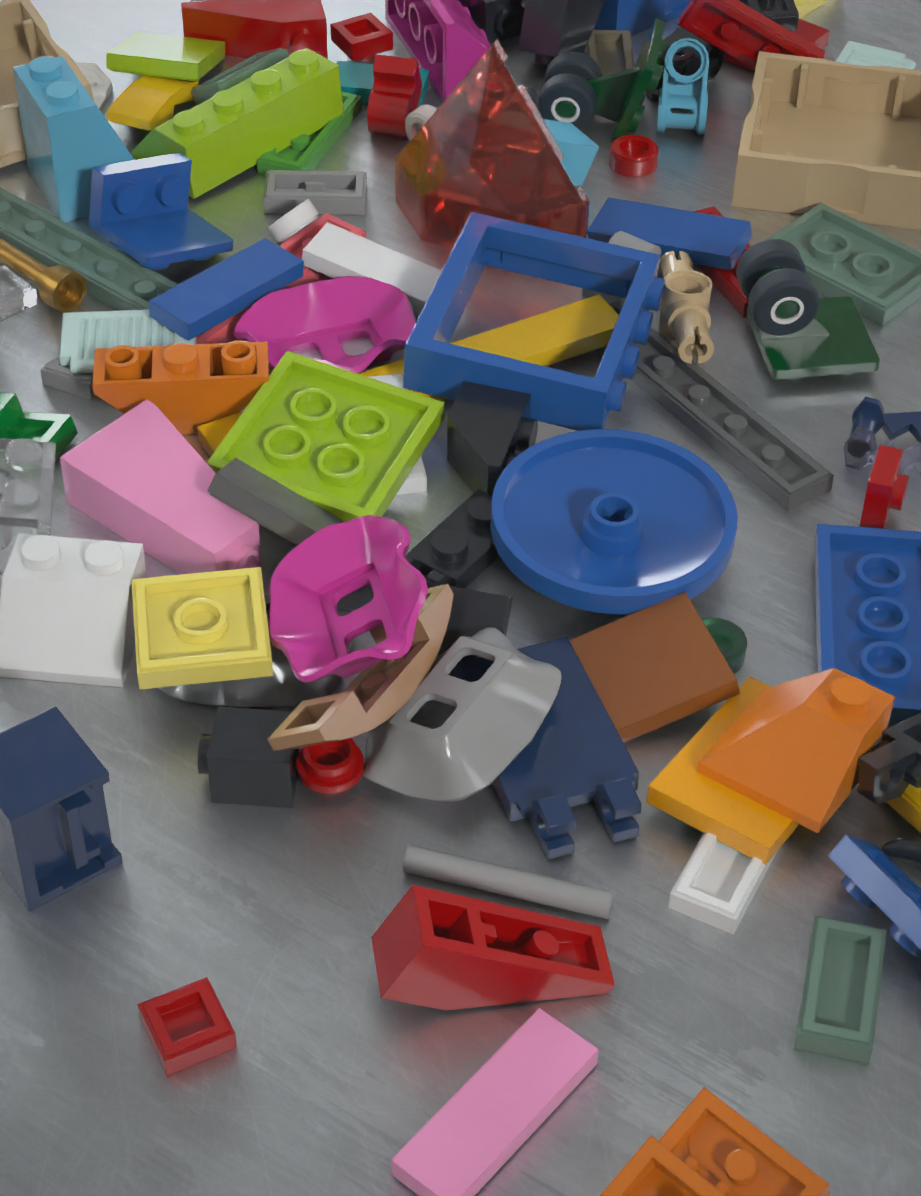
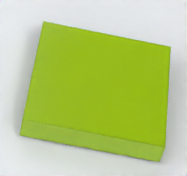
M135 32L106 52V69L112 72L197 82L225 58V42Z

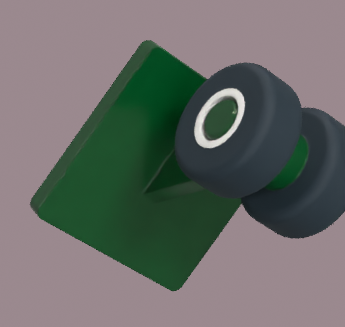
M657 18L655 19L635 66L631 69L602 76L598 64L586 54L565 52L556 56L547 67L544 85L539 95L541 119L572 123L581 131L591 123L594 114L615 122L610 143L621 136H625L627 131L634 134L645 110V106L642 104L646 94L654 93L662 75L663 66H661L669 43L662 39L665 22Z
M768 239L754 244L745 251L737 265V279L743 294L749 299L746 316L771 378L776 380H793L802 377L836 374L851 375L878 370L880 358L852 298L848 296L819 298L812 280L806 275V268L802 257L793 244L781 239Z

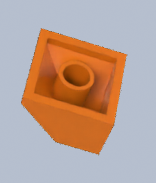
M835 668L763 689L698 762L697 772L819 833L859 783L860 765L858 764V758L872 752V749L882 742V731L888 727L895 696Z

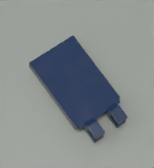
M568 637L518 648V651L530 658L549 663L558 668L562 678L557 696L532 741L492 782L509 821L513 822L530 818L534 833L548 859L574 853L575 843L568 833L569 831L576 830V819L570 808L572 806L593 801L598 817L613 843L639 836V825L632 816L641 813L642 804L636 793V790H638L639 771ZM480 657L458 662L449 675L468 682H475L482 678L494 661Z

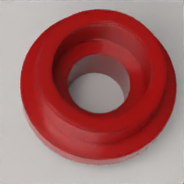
M352 738L303 747L296 760L297 775L300 781L313 791L325 794L343 792L352 788L361 779L364 770V757L362 751Z

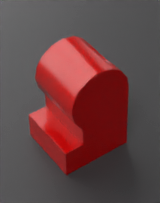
M375 54L373 65L374 82L367 110L369 133L408 137L405 130V119L407 115L418 108L422 90L418 59Z

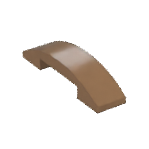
M444 584L428 588L425 604L420 610L416 621L412 646L407 654L398 659H384L362 670L342 693L302 701L267 739L274 751L291 750L356 737L374 729L398 712L423 682L440 650L448 626L454 595L449 585ZM383 625L369 630L376 645L386 640L387 635Z

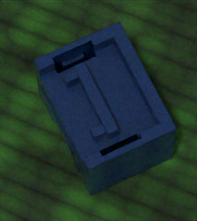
M56 706L0 732V872L29 912L123 863L121 853L111 840L103 785L110 782L109 772Z

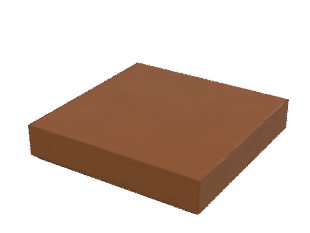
M686 592L569 640L623 743L740 694L737 678Z

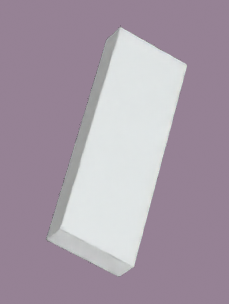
M328 222L303 249L302 254L304 266L331 278L345 276L368 277L399 288L406 293L413 312L418 315L421 314L442 272L440 269Z

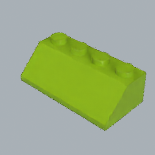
M308 48L295 51L283 61L265 70L255 72L250 78L228 90L217 92L212 98L192 109L179 112L173 119L154 128L135 147L131 155L135 160L181 153L191 159L189 196L195 199L255 166L262 154L276 148V153L291 146L290 140L304 133L311 135L325 127L330 120L342 114L344 116L339 65Z

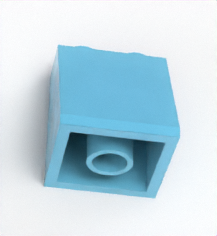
M49 56L38 57L29 64L13 67L29 174L59 220L67 223L87 218L90 213L92 167L135 159L63 56L55 58Z

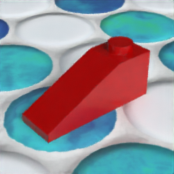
M204 0L181 2L183 37L225 42V55L249 58L256 53L282 48L286 49L290 56L295 51L308 48L328 59L327 22L321 0Z
M417 885L410 887L371 937L380 997L383 999L447 1011L608 994L615 986L600 926Z

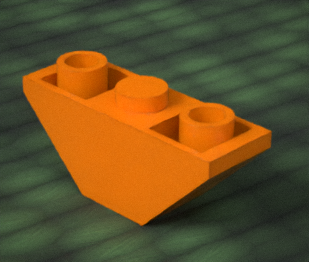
M232 341L229 343L194 345L176 343L170 346L145 347L120 345L113 348L95 349L92 385L96 396L124 414L147 399L160 409L182 435L198 434L197 426L238 414L251 402L263 383L269 382L268 341Z

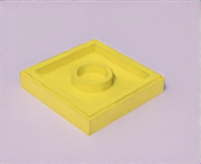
M261 567L132 579L139 690L273 676Z

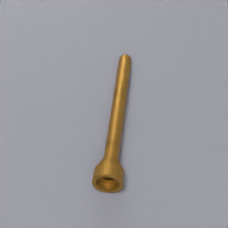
M0 238V262L36 284L41 299L46 304L61 313L71 312L82 304L87 294V281L84 276L66 265L47 267Z

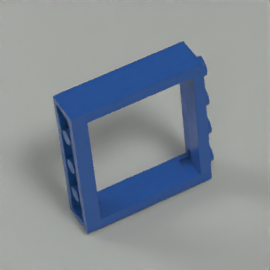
M471 212L405 344L403 388L454 401L464 381L531 394L530 418L576 431L604 429L610 411L621 412L627 383L622 382L623 378L632 380L640 355V347L636 346V343L646 345L651 330L653 312H649V310L659 311L661 296L666 283V279L657 277L660 255ZM485 266L626 298L595 378L449 343Z

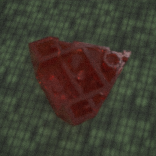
M498 39L495 40L395 158L396 203L422 241L449 248H454L471 212L587 238L590 201L581 185H573L561 164L564 155L524 85L517 87L505 66L504 61L507 55Z

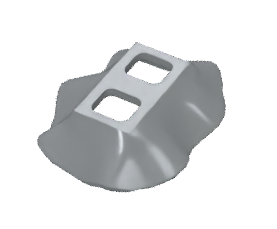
M484 628L472 637L460 636L446 652L436 656L425 679L404 706L387 721L369 731L366 741L364 777L374 784L409 797L443 803L464 800L482 791L532 741L557 696L562 678L560 670L549 663L534 660L521 653L496 628ZM466 655H476L494 661L482 678L475 682H468L449 675L457 663ZM430 700H436L456 707L446 722L436 729H430L410 722L422 705Z

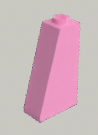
M146 399L60 457L67 503L128 542L142 543L145 553L178 574L262 567L259 523L210 495V492L207 490L216 473L160 409Z

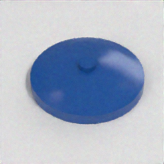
M592 429L569 432L551 437L529 447L514 458L503 470L493 490L491 503V534L498 554L513 574L533 590L552 600L577 609L606 614H633L683 592L687 593L689 599L704 592L727 568L734 549L738 522L736 504L728 486L720 475L704 460L689 450L662 438L617 429Z

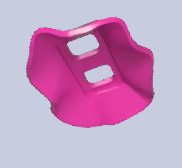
M345 276L303 284L265 295L240 317L234 329V336L247 342L268 341L269 369L271 371L274 370L287 351L295 352L311 348L317 350L322 358L311 359L359 373L368 365L388 361L396 351L404 350L405 344L417 321L406 293L399 288L373 278ZM365 337L373 345L366 353L352 356L344 352L340 342Z
M365 515L348 522L329 525L320 529L292 549L275 568L270 581L269 638L272 646L282 650L294 675L299 681L305 683L312 682L329 675H337L347 679L384 659H398L408 653L412 646L418 615L425 604L428 588L425 577L404 558L410 545L411 535L408 529L399 522L377 515ZM366 585H371L374 597L370 603L345 616H339L337 603L342 597ZM377 626H384L387 635L385 641L368 649L350 653L349 643L354 638Z

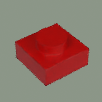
M371 12L330 23L331 41L352 61L367 60L374 57L375 54L393 49V32Z
M884 445L879 446L868 480L859 526L884 529L889 510L901 511L909 481V476L899 474L903 454L902 449Z

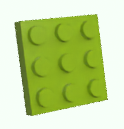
M287 351L269 375V382L263 383L207 461V464L217 473L232 460L238 458L345 522L365 515L383 517L444 420V402Z

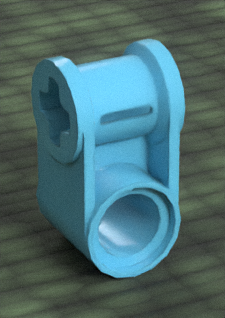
M691 38L680 39L674 42L667 50L664 61L663 83L659 91L656 133H664L665 129L669 128L695 130L697 135H705L708 107L707 79L709 57L705 46L698 40ZM681 50H691L699 57L700 68L696 73L684 76L675 71L672 59ZM671 110L692 111L694 114L672 113Z

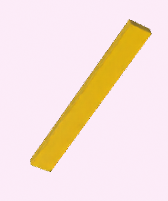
M598 294L450 344L541 366H548L604 347L610 340L619 315ZM404 359L358 374L366 377L403 374L404 379ZM406 389V390H408V391H411V392H414V393H417V394H420V395H423V396H426V397H429V398H433V399H436V400H439V401L447 400V399H445V398H441V397H437V396H433V395H429V394H425V393H421V392H417V391H413V390ZM243 412L197 426L199 442L209 458Z

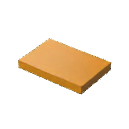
M749 676L739 687L740 694L729 698L649 784L646 803L707 834L709 832L717 836L716 840L750 858L755 856L766 865L799 824L697 772L698 762L763 689L771 687Z

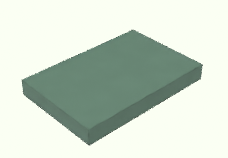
M819 203L766 239H781L793 244L798 249L805 264L806 275L810 277L818 293L828 298L851 297L860 315L881 326H884L921 298V252L823 203Z

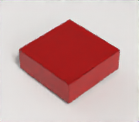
M207 977L137 1004L140 1021L166 1076L237 1048L236 1033Z

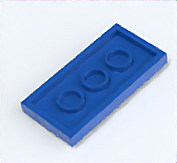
M817 524L814 549L818 673L835 668L895 696L888 725H896L921 713V532Z

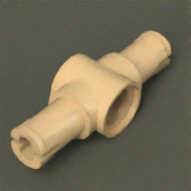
M674 251L663 254L659 262V273L662 279H666L661 296L659 331L668 339L677 341L678 354L682 361L692 364V354H695L697 364L704 363L712 357L714 352V344L709 334L711 326L709 307L712 281L703 273L693 271L692 259L688 253L679 251L677 260Z

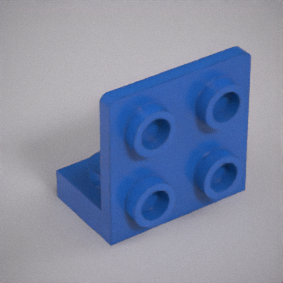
M174 153L92 167L89 226L108 239L112 245L119 247L136 259L141 266L160 270L168 268L171 263L185 260H209L215 254L232 251L234 239L188 209L192 160L185 155Z

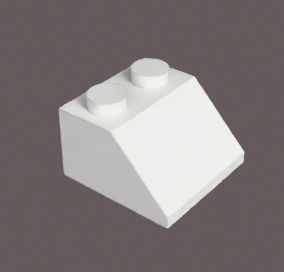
M18 533L2 576L0 597V677L123 688L135 649L132 579L147 578L143 544Z

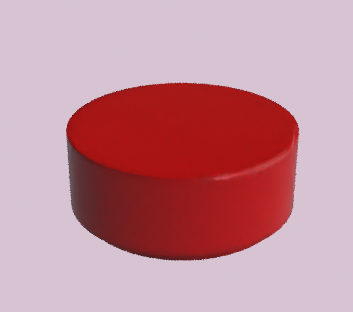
M621 136L610 145L609 166L614 172L623 176H647L657 169L659 147L653 140L645 136Z

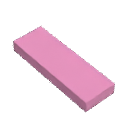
M539 1008L391 1159V1175L419 1196H475L598 1064L599 1049Z

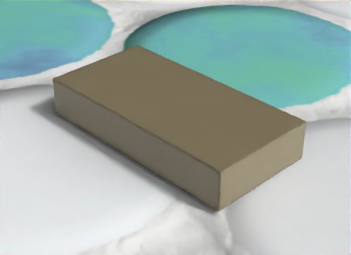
M592 31L584 53L598 64L602 76L634 68L635 61L630 31Z

